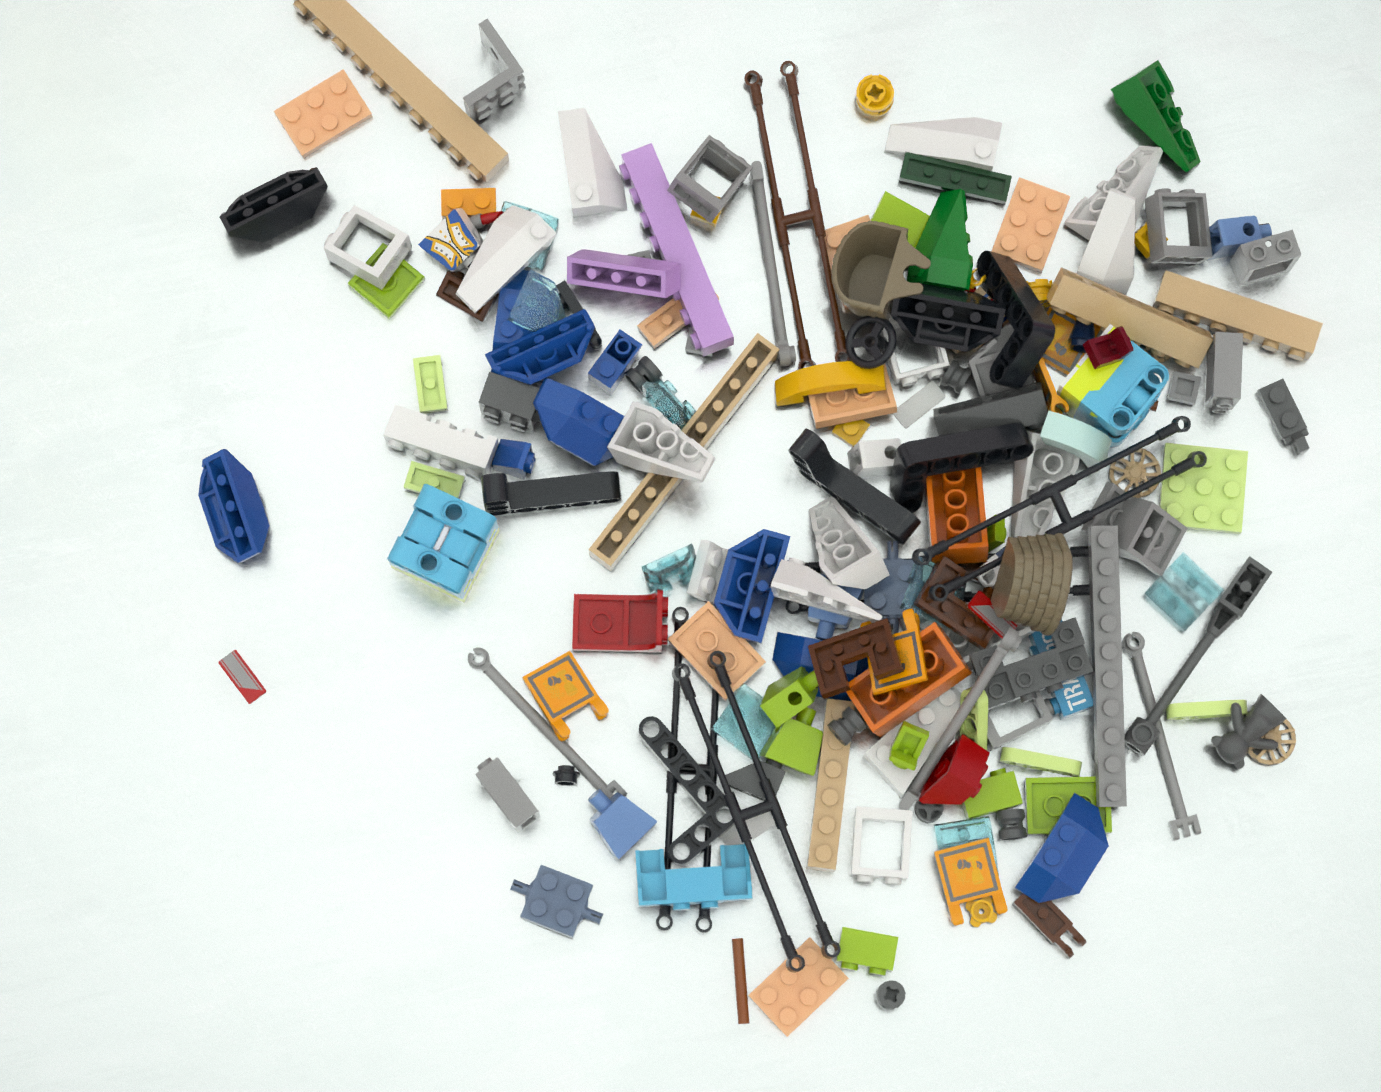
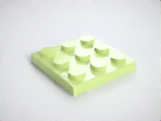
M1165 443L1162 473L1170 470L1173 465L1187 459L1188 455L1194 451L1204 452L1207 462L1203 467L1191 468L1178 476L1173 475L1162 481L1159 507L1188 529L1241 534L1248 451ZM1195 455L1194 461L1196 464H1199L1200 458L1198 455Z

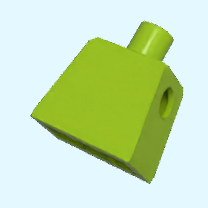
M799 667L768 685L760 707L776 728L814 702L819 689L815 671L813 670L808 673L804 667Z
M806 707L797 714L795 720L790 718L779 727H775L759 756L776 761L803 774L814 776L823 737V731L811 727L817 711Z

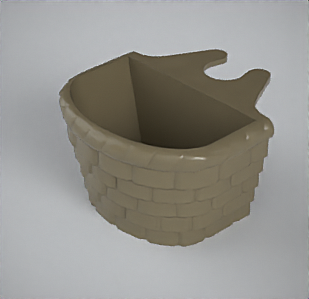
M868 221L857 224L841 240V244H839L833 258L831 279L838 298L852 313L862 317L871 316L889 320L894 299L918 295L923 292L922 284L910 283L905 280L903 276L904 270L913 265L922 269H928L931 262L909 244L907 228L878 221Z
M1056 533L1055 535L1045 534V536L1008 537L990 600L997 617L1030 627L1032 631H1039L1045 636L1055 632L1065 611L1073 571L1072 554L1062 533Z

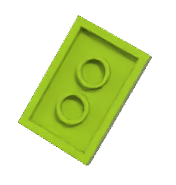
M1096 776L1025 778L1027 835L1049 834L1074 793L1096 806ZM1098 807L1105 833H1112L1111 807Z

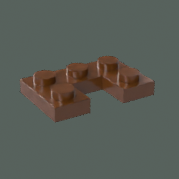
M942 556L936 563L914 605L980 650L985 649L994 631L967 607L968 604L954 595L955 591L949 593L943 601H933L929 597L928 593L931 586L944 584L958 576H964L967 572L947 557ZM985 587L983 593L990 600L992 597L993 589L991 587ZM940 588L935 590V595L938 598L942 595Z
M888 618L808 646L823 699L849 691L850 686L844 665L866 657L870 659L874 677L877 681L904 672Z

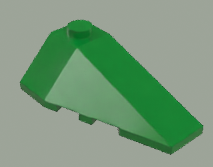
M1159 60L1111 88L1114 100L1122 108L1123 112L1185 172L1201 162L1190 132L1185 128L1183 129L1181 123L1183 112L1181 107H1175L1171 96L1175 92L1173 85Z
M963 189L940 193L915 248L930 260L931 265L928 269H922L914 265L909 266L908 282L963 291L969 290L973 257L968 251V243L971 240L970 234L966 232L965 222L968 219L965 191Z

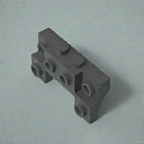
M1076 617L1060 622L1058 628L1051 634L1054 649L1005 666L1001 662L984 689L988 696V710L1018 699L1021 700V703L1031 701L1037 698L1036 693L1047 690L1048 694L1064 688L1063 683L1094 672L1084 647L1085 641ZM997 645L969 655L977 679L995 652Z

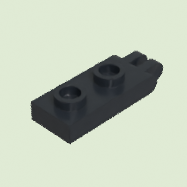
M565 280L556 285L557 295L554 297L562 310L567 308L570 315L583 310ZM595 328L589 344L594 350H600L602 348V339Z

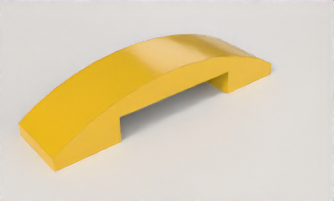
M842 361L796 370L775 380L777 406L803 403L804 396L853 388H857L859 394L886 390L884 365L874 369H864L856 366L852 361Z

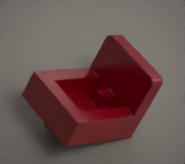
M1123 326L1115 328L1109 334L1087 340L1083 344L1094 370L1119 362L1134 350Z

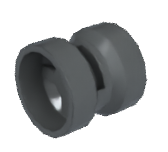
M643 356L635 368H630L624 373L632 386L641 394L649 389L651 382L658 381L663 376L659 368L647 356Z
M849 706L842 712V719L832 720L827 725L833 735L844 746H847L852 741L854 733H861L867 728L862 719Z
M1024 809L996 812L997 821L1000 822L1001 829L998 831L999 840L1027 838L1026 828L1023 827Z

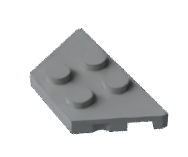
M1010 322L1001 329L1000 336L987 341L969 357V364L980 397L1014 389L994 384L989 377L993 362L1014 332ZM1032 373L1023 386L1035 383Z

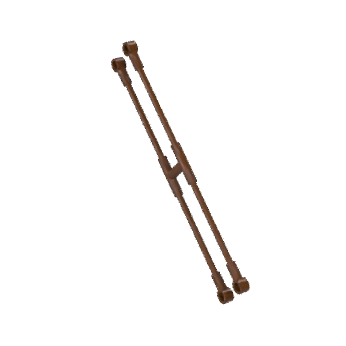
M785 61L781 64L780 72L786 78L788 94L792 99L808 184L807 194L810 205L808 210L784 215L782 199L778 194L762 109L764 103L760 86L763 83V78L757 71L751 70L745 74L744 81L750 87L752 103L756 108L772 193L771 204L779 246L782 247L799 337L797 343L801 361L798 364V369H803L804 365L808 362L811 363V366L816 365V363L811 358L808 339L805 337L788 247L790 242L787 226L809 220L813 221L815 237L818 238L835 326L834 337L837 348L835 361L841 362V355L847 352L845 348V332L841 327L834 285L831 279L832 274L825 242L826 231L818 189L815 188L798 100L799 90L796 76L799 69L792 61ZM793 66L792 72L786 74L787 67ZM757 75L756 82L750 83L751 77Z

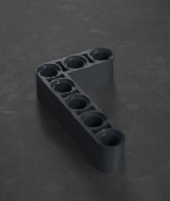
M985 250L977 260L978 273L981 278L986 275V280L984 281L996 302L1006 307L1005 316L1014 329V332L993 362L989 377L994 384L1019 389L1024 385L1052 343L1055 336V326L1013 259L1006 255Z
M1021 423L908 441L901 444L895 452L890 492L894 501L911 513H914L922 505L927 476L1022 460L1033 453L1034 447L1025 426Z
M805 428L788 449L798 471L806 479L900 544L904 545L921 524V521L909 510L833 459L825 442L813 431Z
M615 471L508 482L507 476L504 473H492L481 476L484 508L486 512L493 516L607 504L622 500L619 473Z
M648 716L639 724L641 740L705 814L675 839L669 847L668 853L671 862L677 866H685L734 825L733 819L728 823L718 821L716 818L718 810H729L724 794L663 722L657 717ZM650 723L657 725L659 733L655 737H647L643 732L645 725ZM666 745H673L677 749V755L671 759L665 758L661 753L662 748ZM691 766L696 772L695 777L691 780H684L679 773L681 768ZM703 787H708L713 791L714 797L710 801H702L698 797V791ZM699 827L709 829L711 832L709 840L702 842L696 839V829ZM678 845H684L689 850V856L684 860H679L673 855V850Z

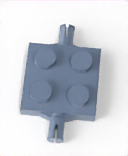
M888 541L887 558H884L883 561L890 575L877 584L864 589V604L882 615L883 619L888 618L893 634L899 633V620L903 619V611L913 609L914 613L921 616V609L914 605L921 592V566L916 565L913 560L898 558L899 542L893 541L892 543Z
M540 865L536 878L530 885L516 879L512 882L513 885H511L510 890L525 895V905L520 915V918L572 939L577 926L584 918L598 924L601 922L604 913L588 908V898L593 884L544 865Z

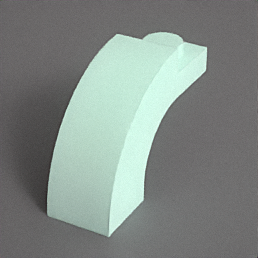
M1048 411L1040 434L1041 439L1046 445L1063 449L1078 456L1088 468L1107 459L1112 439L1102 431L1082 421L1052 411Z

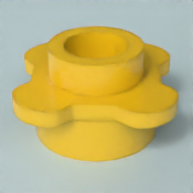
M987 896L981 900H972L966 903V910L970 912L971 916L970 924L973 927H979L985 922L994 923L996 921L997 914L993 912V900L991 897ZM979 909H983L984 913L980 914Z

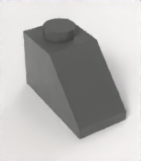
M767 759L766 762L760 761L766 777L770 779L774 792L777 795L786 771L782 770V764L770 759ZM754 763L725 775L730 788L766 801L759 784L760 778Z

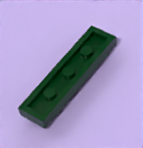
M905 152L899 180L944 191L963 189L966 196L1006 204L1012 176Z

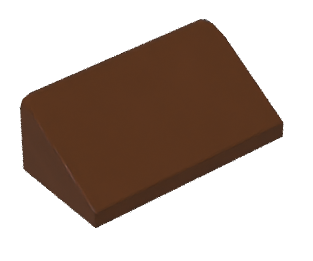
M447 271L436 295L483 322L498 299L499 294L497 293L474 313L456 295L466 274L461 271Z

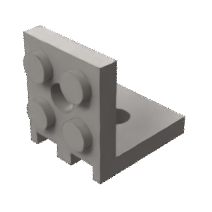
M488 18L478 24L481 41L502 70V73L463 97L465 112L472 120L486 118L491 114L492 108L499 104L505 105L514 99V94L526 87L524 83L525 77L522 74L524 70Z

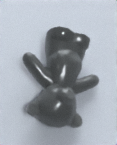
M1260 694L1251 711L1243 719L1241 706L1239 703H1233L1230 711L1234 731L1228 732L1222 737L1213 736L1211 739L1212 744L1216 746L1219 756L1225 762L1234 764L1236 768L1241 769L1245 765L1244 758L1248 753L1249 747L1263 750L1277 749L1278 742L1261 737L1279 726L1287 718L1265 696Z

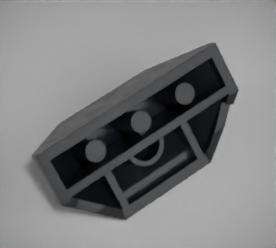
M318 167L311 168L310 170L288 171L240 195L219 218L229 236L264 243L313 218L328 185Z
M922 284L923 292L921 294L893 300L891 317L899 324L912 342L965 352L986 343L992 338L1000 336L1006 307L979 293L929 284Z

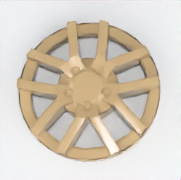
M1144 448L1136 451L1141 453L1140 462L1134 461V453L1130 454V462L1124 458L1118 460L1126 466L1125 469L1116 467V462L1110 464L1109 479L1111 483L1118 486L1125 479L1129 483L1124 489L1127 492L1132 485L1137 487L1139 483L1147 482V478L1156 477L1161 474L1159 461ZM1145 455L1149 457L1152 462L1143 464ZM1155 466L1156 473H1146V468ZM1114 471L1123 475L1117 481L1114 478ZM1158 484L1133 497L1143 498L1150 495L1157 488Z
M1287 719L1283 723L1288 729L1279 731V725L1261 737L1278 742L1277 749L1282 757L1276 759L1273 750H1262L1256 755L1252 751L1253 748L1249 747L1248 754L1252 759L1264 765H1275L1285 761L1292 754L1297 740L1295 729ZM1290 733L1291 740H1281V734ZM1281 744H1291L1287 753H1285ZM1268 751L1271 760L1262 759L1261 756Z

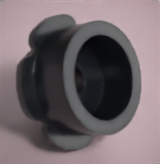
M560 765L558 770L552 773L555 776V784L562 786L576 785L577 777L580 776V773L575 771V767L570 765Z

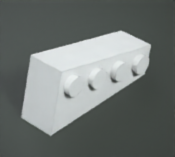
M399 405L394 406L383 434L384 439L388 441V446L403 451L404 448L414 451V456L428 461L430 457L440 461L439 465L450 470H454L455 467L466 470L465 475L480 480L483 475L490 474L492 462L499 445L497 437L488 435L487 440H485L475 430L465 428L461 432L451 422L437 419L433 423L430 422L431 417Z
M955 686L905 720L908 723L930 731L914 771L908 768H898L889 760L890 747L902 723L884 735L863 756L900 798L929 757L960 707L961 692Z

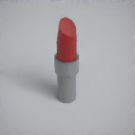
M504 212L480 213L472 215L469 219L477 229L493 223Z

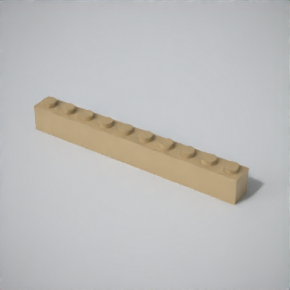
M294 0L292 5L301 15L304 16L307 13L313 19V26L320 33L324 34L327 32L333 38L331 42L339 51L343 52L346 50L352 56L350 60L358 69L363 70L365 68L371 74L370 79L377 87L381 89L384 86L390 92L389 97L399 107L404 105L410 111L408 115L418 125L423 123L429 129L428 134L437 143L442 141L448 146L447 152L457 162L462 160L468 165L467 171L476 180L481 178L487 183L509 161L508 152L346 0Z
M757 333L681 431L707 449L777 359L779 348ZM648 473L589 548V555L609 571H612L683 479Z

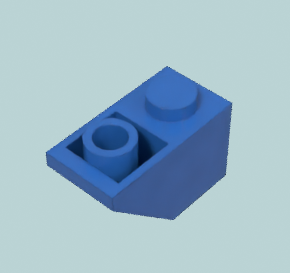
M619 329L589 370L588 380L609 395H612L625 377L624 373L630 369L643 345Z
M500 439L492 462L493 470L525 480L527 473L532 474L536 463L531 443Z

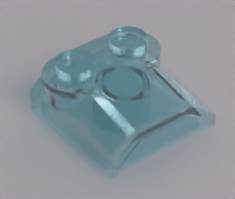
M659 379L655 383L645 382L642 385L643 398L681 430L696 412L687 400L682 402L675 395L678 391L669 380L663 382Z
M692 543L641 567V576L651 594L656 593L657 590H663L664 595L673 590L672 585L681 581L683 584L690 582L696 560L695 549Z

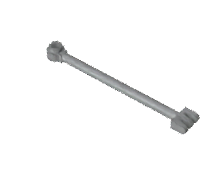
M754 161L751 164L753 168L750 171L755 195L777 347L779 348L778 359L780 367L789 366L791 362H796V352L794 345L789 346L787 340L762 164L760 161Z
M1009 627L919 773L903 795L900 802L902 810H909L922 787L1008 651L1015 652L1023 640L1019 636L1020 632Z
M1133 631L1132 635L1128 633L1122 639V648L1126 653L1130 654L1147 715H1149L1156 705V701L1143 659L1142 649L1145 646V640L1140 633ZM1132 636L1139 641L1137 647H1133L1129 643ZM1159 719L1155 727L1160 731V734L1156 738L1155 743L1177 818L1168 822L1173 840L1175 841L1180 839L1178 828H1182L1183 835L1186 838L1191 836L1188 825L1192 824L1195 835L1201 834V827L1197 814L1187 815L1161 719Z
M480 647L473 649L475 654L480 653L484 656L483 661L480 663L474 662V654L469 652L467 659L469 666L474 670H482L596 790L601 789L609 799L613 796L612 793L615 790L623 796L628 794L615 780L607 785L565 740L562 742L558 740L553 728L490 663L489 654L485 649Z

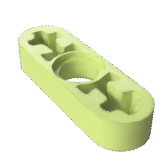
M972 687L962 691L960 706ZM984 690L961 725L960 736L962 734L987 750L988 696ZM971 719L974 721L977 730L972 726Z
M1247 700L1169 704L1167 707L1166 716L1167 720L1231 717L1230 708L1235 702L1241 706L1242 716L1248 713Z
M1002 747L1000 762L1074 777L1080 776L1082 762L1078 760L1010 747Z

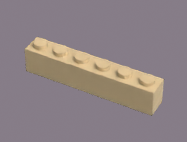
M1062 267L1047 294L1048 302L1054 311L1061 314H1066V312L1074 314L1078 321L1086 325H1090L1092 322L1101 326L1100 329L1103 332L1110 324L1115 328L1123 326L1130 340L1139 347L1143 344L1150 347V351L1160 357H1165V355L1175 358L1174 361L1177 364L1189 368L1190 365L1199 368L1213 341L1210 332Z
M1165 270L1161 278L1152 307L1170 315L1174 314L1183 317L1184 321L1193 325L1201 323L1210 326L1209 329L1213 332L1243 333V342L1251 343L1254 341L1262 344V347L1266 350L1273 352L1281 350L1287 352L1289 357L1303 361L1304 358L1309 359L1312 356L1323 325L1321 322Z
M827 699L806 869L835 872L850 743L844 746L833 735L827 725L832 720L842 719V712L848 706L854 710L855 705L852 701Z

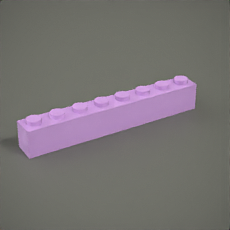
M650 143L621 154L622 164L619 165V170L624 181L629 179L632 186L629 189V193L634 205L638 203L642 212L639 213V217L644 229L648 227L652 236L649 237V241L654 253L659 251L662 261L681 263L680 290L672 294L674 301L680 300L683 308L679 310L685 326L690 324L693 334H690V338L695 350L700 349L704 357L734 345L733 333L675 196L667 191L670 185L653 144Z

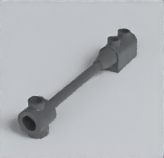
M1250 556L1246 559L1216 602V607L1205 630L1206 633L1146 719L1136 717L1125 733V745L1142 756L1147 753L1160 734V731L1155 727L1160 717L1215 638L1217 639L1236 620L1243 616L1272 574L1271 570Z

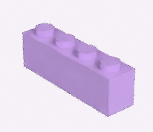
M581 249L567 256L568 284L667 298L680 290L681 263Z

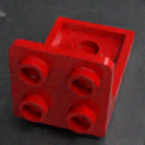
M657 590L656 593L647 595L574 594L572 651L662 653V645H667L668 625L662 624V618H668V597H663V590Z

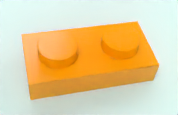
M496 188L441 189L442 219L456 208H462L469 218L480 213L497 212Z

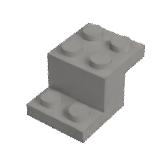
M1106 482L1092 509L1120 496L1125 491L1114 483ZM1131 497L1094 516L1092 520L1083 525L1081 530L1088 535V526L1118 525L1119 557L1137 561L1155 575L1162 576L1188 528L1154 502Z

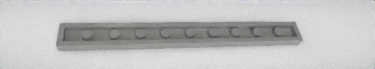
M1118 525L1088 526L1092 668L1094 670L1092 681L1096 807L1127 806Z

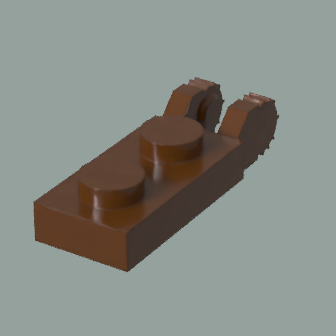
M1022 893L1013 902L1052 944L1055 943L1068 958H1071L1074 953L1071 947L1060 938L1063 933L1067 931L1073 940L1081 946L1087 943L1086 939L1072 926L1071 920L1051 900L1037 903Z

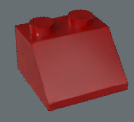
M962 734L944 752L924 784L918 801L923 804L961 805L969 797L974 798L982 787L980 780L988 769L986 763L990 752Z

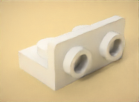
M701 539L687 590L688 594L701 601L714 603L728 549L722 548L711 541Z

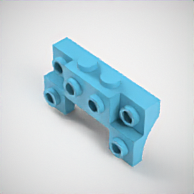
M745 844L720 845L721 866L666 870L664 849L635 850L639 907L667 905L673 906L674 911L689 910L690 905L701 904L702 909L718 908V903H724L725 901L752 900L750 861Z

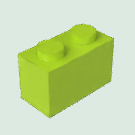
M1006 768L989 772L990 777L980 780L982 787L979 793L974 798L969 797L962 804L966 820L1011 809L1023 804L1014 771L1006 772Z
M842 927L839 939L841 950L839 955L836 956V962L841 963V968L858 971V966L869 968L870 974L885 976L886 971H893L899 937Z

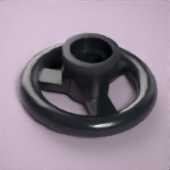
M864 316L858 319L850 327L846 336L845 348L849 359L856 366L864 369H874L882 366L891 358L895 351L897 342L895 329L887 319ZM869 323H876L871 333L865 335L864 338H855L856 333L861 327ZM883 328L887 331L888 341L881 335ZM854 348H865L869 354L873 355L875 360L866 361L861 359L855 353Z

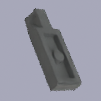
M1282 378L1258 389L1257 393L1280 440H1283L1286 445L1291 443L1296 455L1308 451L1310 447L1305 438L1309 434L1307 426L1284 379Z

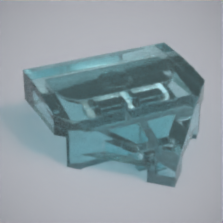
M530 269L507 320L535 332L565 318L566 315L555 282Z

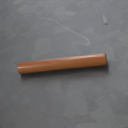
M743 938L732 939L738 1024H749Z

